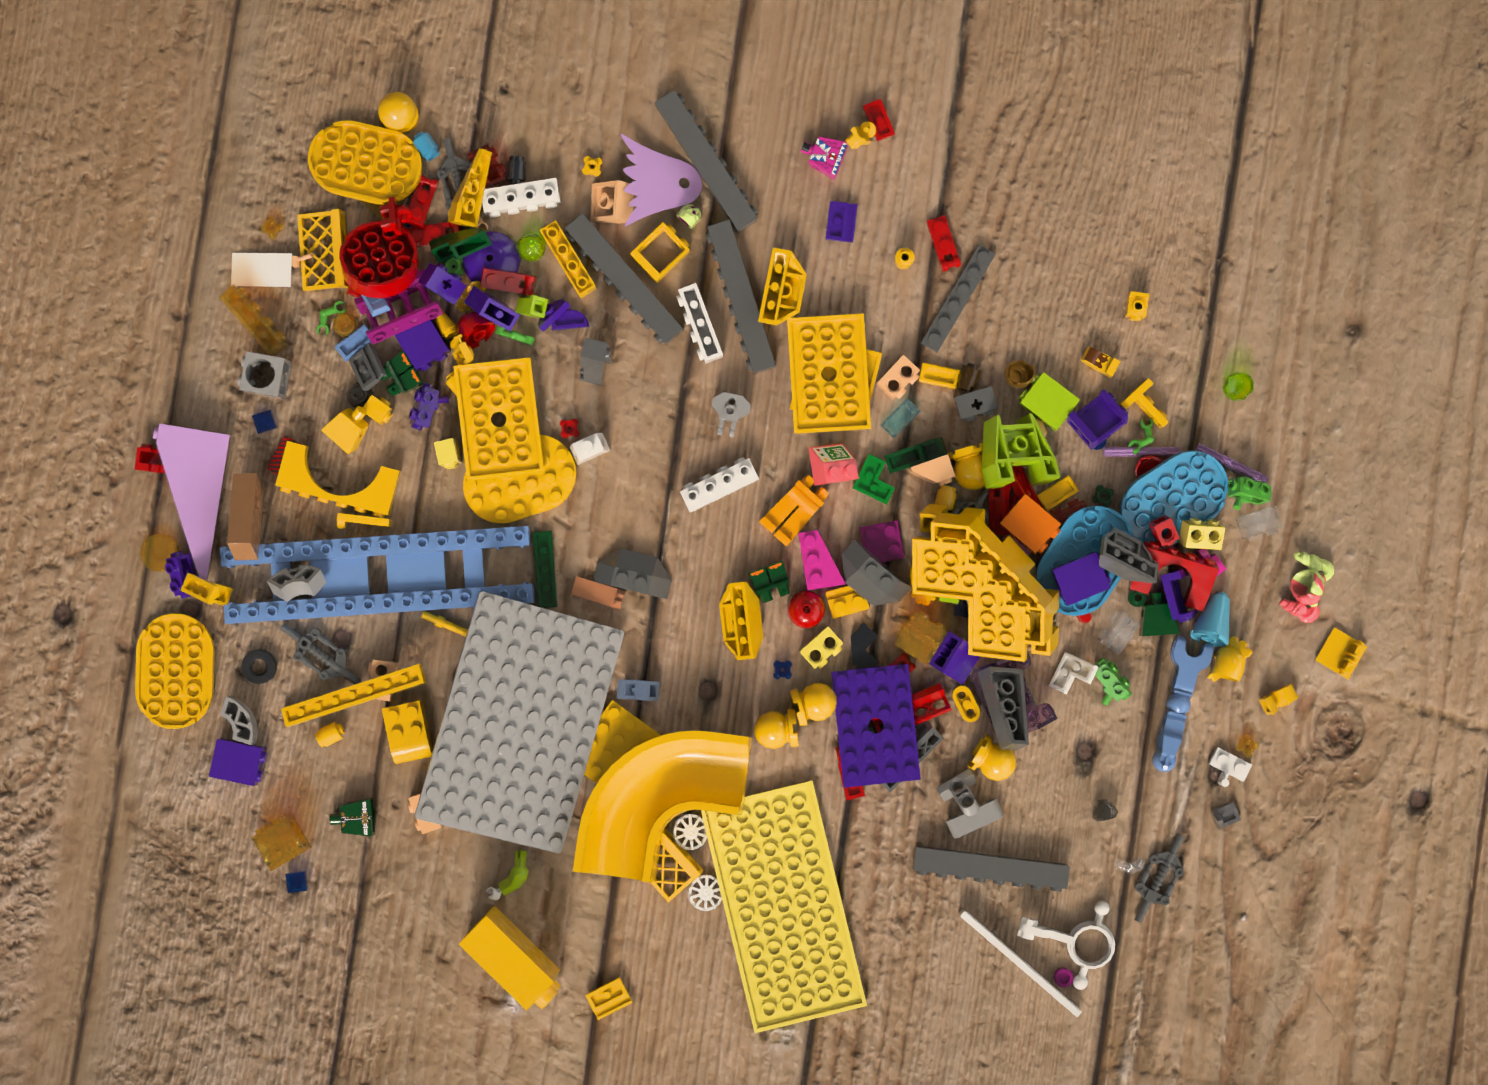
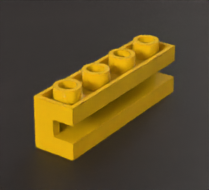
M555 220L540 229L542 236L579 297L583 298L596 290L594 282L557 221Z

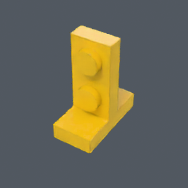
M1148 378L1129 394L1119 406L1127 409L1135 402L1161 429L1169 422L1166 420L1167 415L1161 409L1157 410L1153 406L1154 401L1148 395H1143L1154 384Z
M187 573L180 591L207 604L213 605L215 603L224 606L227 605L233 589Z

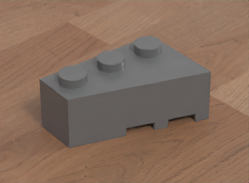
M585 338L580 355V366L583 367L580 369V381L602 386L607 363L611 364L613 353L608 343Z

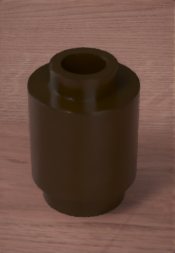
M967 363V366H962L957 381V388L967 392H972L973 388L975 389L981 372L978 370L977 365Z

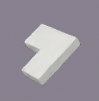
M1064 652L1049 687L1067 695L1074 678L1091 684L1099 667Z

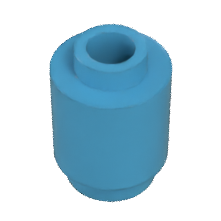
M422 131L414 136L413 144L422 158L430 161L440 154L438 151L439 147L429 132L424 133Z

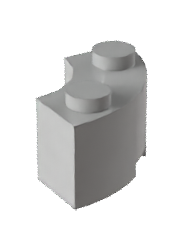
M299 565V568L290 570L285 568L267 580L273 594L286 602L299 595L308 594L315 596L327 583L321 569L308 565Z
M226 696L220 715L231 723L233 740L249 745L256 744L258 729L252 711L240 699L234 696Z

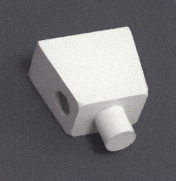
M595 433L571 444L569 447L577 465L610 451L603 433Z

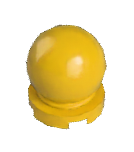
M392 92L381 99L378 106V116L387 129L403 134L411 132L417 126L419 121L418 109L407 94Z
M983 443L979 444V448L972 445L955 450V455H953V452L947 453L950 461L954 460L955 462L953 468L954 478L962 488L978 490L985 486L981 455Z
M812 683L806 686L802 692H798L797 688L790 691L792 702L797 704L799 709L796 716L800 726L808 725L807 720L809 719L823 721L836 710L837 697L834 691L825 684Z
M787 709L788 714L785 715L779 711H769L757 718L754 734L758 743L771 749L780 748L787 742L790 743L791 748L798 746L797 731H793V724H796L795 709Z
M985 733L984 739H980L972 752V755L975 757L972 762L968 761L967 767L973 770L979 767L982 774L991 780L1000 781L1007 779L1015 771L1017 765L1016 756L1013 750L1000 749L999 743H993V737Z

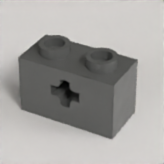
M992 386L953 398L959 420L964 419L965 422L975 420L976 416L983 414V417L995 414L994 410L998 409ZM974 400H976V403L981 404V406L978 407V410L976 409V407L972 408L971 406L974 403Z

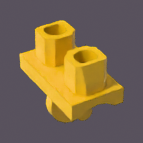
M869 121L862 123L861 126H854L850 129L853 134L845 141L852 149H857L861 145H869L872 142L870 138L876 134V126Z

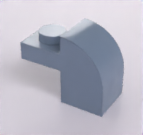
M618 679L617 699L658 701L660 682Z

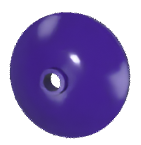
M486 232L492 245L463 258L465 273L472 282L481 281L483 267L518 272L520 266L519 251L509 237L498 232ZM489 255L493 256L491 262L487 261V256Z

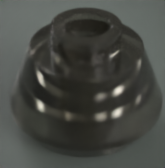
M359 382L354 383L347 391V400L355 408L357 406L363 407L370 396L373 395L371 388L368 391L362 390Z
M1108 799L1096 801L1097 804L1093 806L1092 818L1095 821H1105L1117 817L1118 810L1111 801L1108 802Z

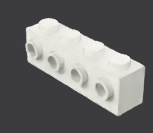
M556 178L485 189L482 200L484 213L486 216L489 215L490 218L501 216L500 213L508 212L509 215L520 213L519 210L524 209L531 212L537 211L538 207L546 206L547 209L555 208L557 204H561L558 181Z
M694 283L678 289L679 295L676 297L680 307L684 306L686 313L683 316L686 324H691L693 329L690 335L693 343L697 342L700 348L696 350L700 361L704 360L705 364L723 358V353L697 284Z
M742 457L734 461L735 465L730 468L726 465L717 469V474L713 476L707 474L699 478L700 482L695 485L691 482L682 486L683 490L680 493L689 512L692 513L758 481L759 478L750 459L745 460Z

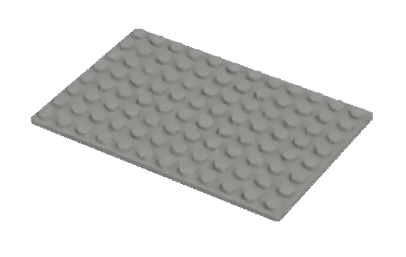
M483 591L479 592L415 811V818L554 853H561L624 632Z

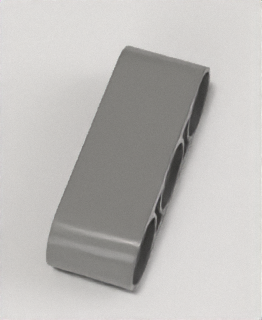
M997 798L980 804L979 810L975 815L967 816L962 812L946 820V823L953 838L956 839L1004 817Z

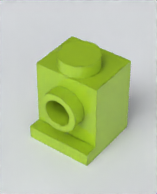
M527 295L526 298L519 297L516 312L529 317L544 318L548 299L536 295Z

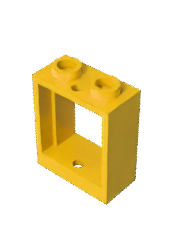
M664 222L630 253V256L657 284L690 253L689 243L683 237L679 239L675 235L677 231L670 224L666 225ZM664 232L682 252L659 273L641 253Z

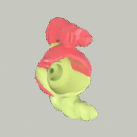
M1304 551L1301 553L1296 552L1294 553L1295 559L1308 566V569L1296 573L1290 582V590L1297 601L1282 599L1279 605L1293 616H1298L1302 622L1311 623L1319 616L1318 601L1324 591L1325 582L1334 575V566L1330 561L1320 559L1319 556L1314 554L1309 555Z

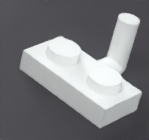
M1216 747L1208 763L1222 771L1217 782L1224 787L1229 785L1227 780L1229 775L1244 782L1252 764L1219 747Z

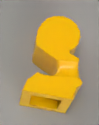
M1289 683L1277 691H1272L1271 694L1263 696L1259 699V702L1266 715H1274L1278 711L1277 707L1289 705L1299 696L1294 690L1293 685Z

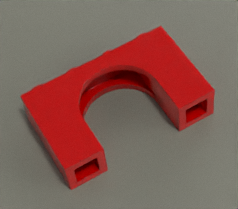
M1144 541L1143 544L1150 552L1153 561L1155 560L1159 565L1158 571L1167 565L1175 564L1183 566L1190 572L1191 580L1183 599L1184 604L1187 607L1204 611L1219 572L1216 561L1210 558H1197V555L1190 552L1184 554L1174 547L1164 548L1154 541H1149V543ZM1129 581L1130 589L1149 594L1152 583Z

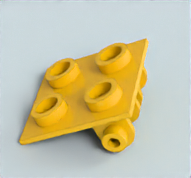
M1334 627L1315 661L1342 677L1349 679L1367 646Z

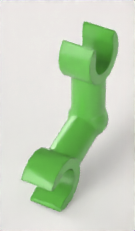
M337 301L334 306L320 310V325L316 329L318 334H320L321 327H325L326 334H329L330 329L327 326L329 315L335 313L343 314L347 311H338L337 309L339 304L344 303L343 301Z
M496 326L494 332L499 334V336L509 337L527 345L533 346L535 338L518 333L515 330L508 331L499 326Z
M1152 418L1149 421L1150 425H1145L1143 419L1141 420L1140 427L1144 430L1145 437L1140 440L1130 441L1128 447L1132 445L1138 447L1133 451V454L1139 453L1142 447L1154 441L1151 429L1153 426Z

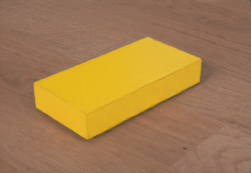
M922 363L918 382L956 389L960 370Z
M1067 475L1038 494L1037 498L1045 511L1048 512L1079 490L1071 477Z

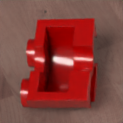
M141 444V447H137L134 470L165 473L158 449H152L153 445Z

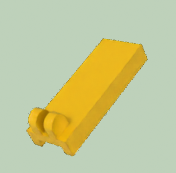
M343 513L337 514V527L339 529H345L347 522L391 527L392 525L391 519Z

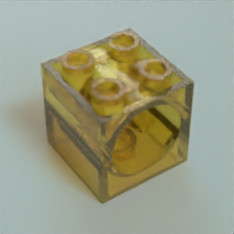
M919 610L918 612L912 611L892 644L921 663L928 665L948 632L945 631L946 627L938 621L933 623L929 621L930 616Z
M286 814L272 821V826L267 824L255 831L256 835L252 837L270 871L312 848L293 814L288 817Z

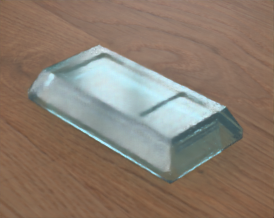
M907 398L880 426L895 438L921 411Z

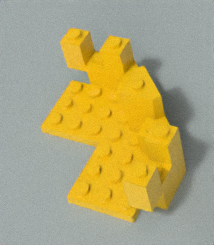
M929 504L920 512V531L930 532L931 538L915 536L912 539L913 594L968 600V655L1025 662L1027 660V644H1031L1032 654L1050 656L1059 644V627L1053 626V616L1059 609V590L1044 589L1029 573L1035 563L1015 541L1008 536L1001 542L986 526L985 509L966 507L960 514L948 513V505Z

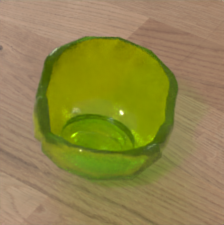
M524 233L517 242L518 254L525 261H537L545 253V240L539 233Z
M1231 373L1224 380L1222 390L1225 396L1232 401L1245 400L1254 391V381L1246 373Z

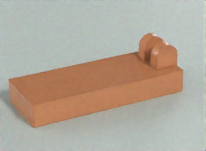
M578 576L575 578L571 595L617 609H621L626 593L624 590Z

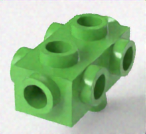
M1239 476L1236 479L1232 478L1228 482V497L1236 499L1233 508L1236 510H1240L1243 503L1260 505L1271 501V486L1267 483L1254 481L1245 476Z
M1103 657L1094 664L1099 667L1095 676L1104 685L1103 690L1106 693L1101 701L1104 705L1108 706L1112 698L1118 702L1121 699L1126 700L1132 695L1129 680L1119 674V669L1113 661L1110 662L1107 658L1104 659Z

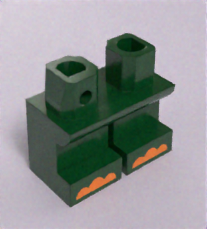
M404 351L384 363L385 366L383 368L387 376H383L381 379L385 381L392 377L395 383L387 387L391 396H396L400 393L406 394L423 385L424 382Z
M783 561L766 566L772 583L769 581L765 567L748 573L755 591L759 594L763 603L773 600L770 592L773 588L777 587L780 597L790 594L788 585L790 582Z

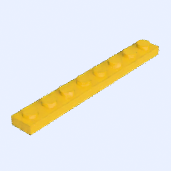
M417 664L281 708L285 726L291 727L427 683L422 664Z

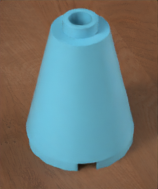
M1217 591L1215 594L1210 595L1204 611L1201 612L1191 631L1190 636L1192 639L1198 642L1202 639L1207 641L1206 644L1209 643L1216 647L1228 645L1230 599L1226 593Z

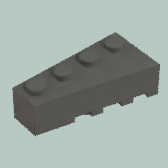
M987 667L979 671L978 676L1000 749L1018 750L1029 745L1023 669Z

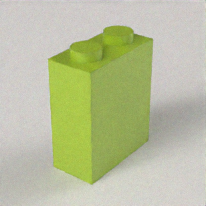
M1046 373L1036 374L1031 382V388L1029 390L1025 389L1019 396L1021 401L1018 404L1043 421L1046 426L1055 432L1080 399Z

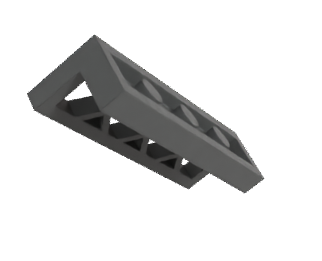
M927 721L915 725L917 750L921 749V752L918 754L919 763L944 739ZM935 734L936 737L931 742H928V739ZM900 782L890 783L889 785L884 783L881 785L891 792Z

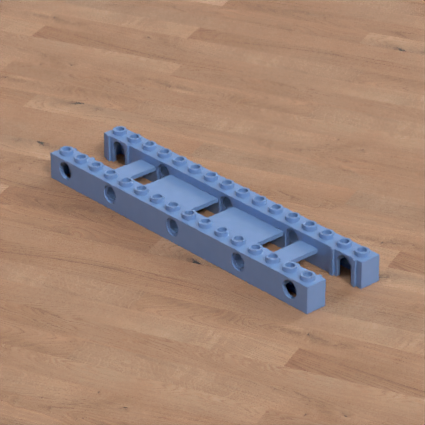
M530 526L259 544L258 560H235L229 547H220L221 566L227 568H235L238 565L259 566V564H271V576L285 568L290 570L291 562L309 561V566L321 569L327 582L315 596H311L312 599L293 600L292 598L286 602L273 594V602L253 601V603L243 604L230 602L229 605H224L225 624L475 607L478 594L481 591L523 603H535L534 584H528V582H523V584L504 586V584H499V586L485 587L482 549L490 548L502 550V548L510 546H521V548L531 546ZM463 550L465 588L446 590L444 552ZM385 555L388 594L370 595L367 557Z

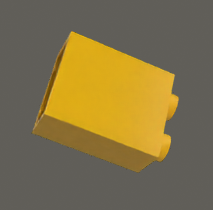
M495 905L459 943L526 1011L534 1003L543 1009L558 993L557 990L561 985L555 979L560 969Z

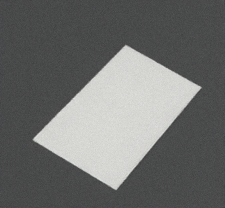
M232 253L231 286L291 287L292 253Z

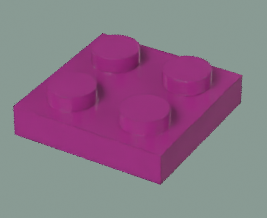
M898 520L859 527L863 546L882 562L904 558Z

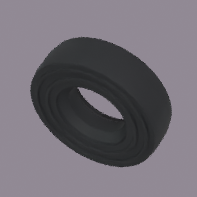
M253 650L242 661V673L252 683H266L276 674V659L266 650ZM257 659H262L266 663V671L262 674H256L252 669V664Z

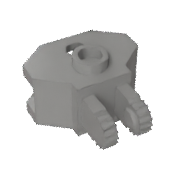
M723 392L713 398L712 408L717 412L720 420L717 435H722L724 421L732 422L729 437H734L736 423L738 424L739 419L750 413L751 405L744 396ZM734 400L735 404L730 405L729 401Z

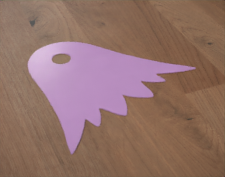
M621 134L626 145L634 153V155L626 154L631 162L636 164L635 166L623 169L629 177L636 180L627 185L624 191L637 196L628 204V206H636V208L627 219L625 226L648 215L689 204L699 196L702 182L699 173L693 166L682 160L651 150ZM681 178L689 180L690 185L688 188H682L679 185Z

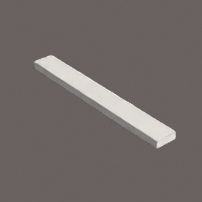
M962 909L958 913L961 918L1072 1014L1078 1017L1082 1013L1072 1001L969 912Z

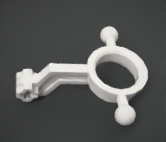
M1102 900L1098 901L1094 906L1096 912L1095 920L1079 923L1071 930L1070 934L1044 926H1037V920L1024 916L1021 918L1017 931V936L1028 940H1033L1035 935L1067 943L1070 957L1077 965L1081 966L1079 975H1076L1073 979L1074 987L1079 990L1085 989L1088 985V979L1086 978L1088 969L1104 966L1111 960L1115 951L1113 934L1102 924L1103 917L1109 912L1110 907L1106 901ZM1088 929L1101 931L1108 941V950L1105 956L1095 962L1082 960L1075 951V940L1081 932Z

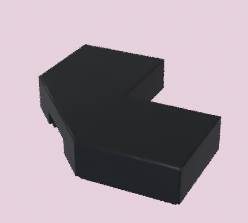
M862 623L851 636L852 664L857 669L874 668L879 664L865 650L878 636L865 623Z

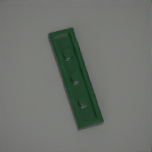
M552 531L533 532L538 607H558Z

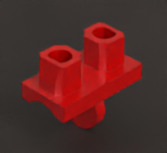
M394 196L389 197V204L380 206L381 215L383 218H388L381 220V227L385 233L394 231L397 236L402 235V223H406L412 217V211L406 205H397Z

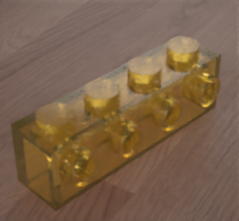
M233 284L219 298L268 355L276 356L288 346L285 342L287 338L280 330L276 331L272 327L274 325L273 321L267 315L264 317L260 313L262 309L255 301L251 303L247 298L249 296L247 291L242 286L239 288Z

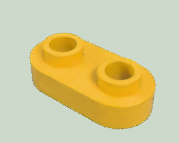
M966 686L954 688L952 698L961 717L967 722L976 721L980 717V709L970 689ZM961 691L965 693V697L962 699L958 697V693ZM972 709L973 715L968 716L967 710Z

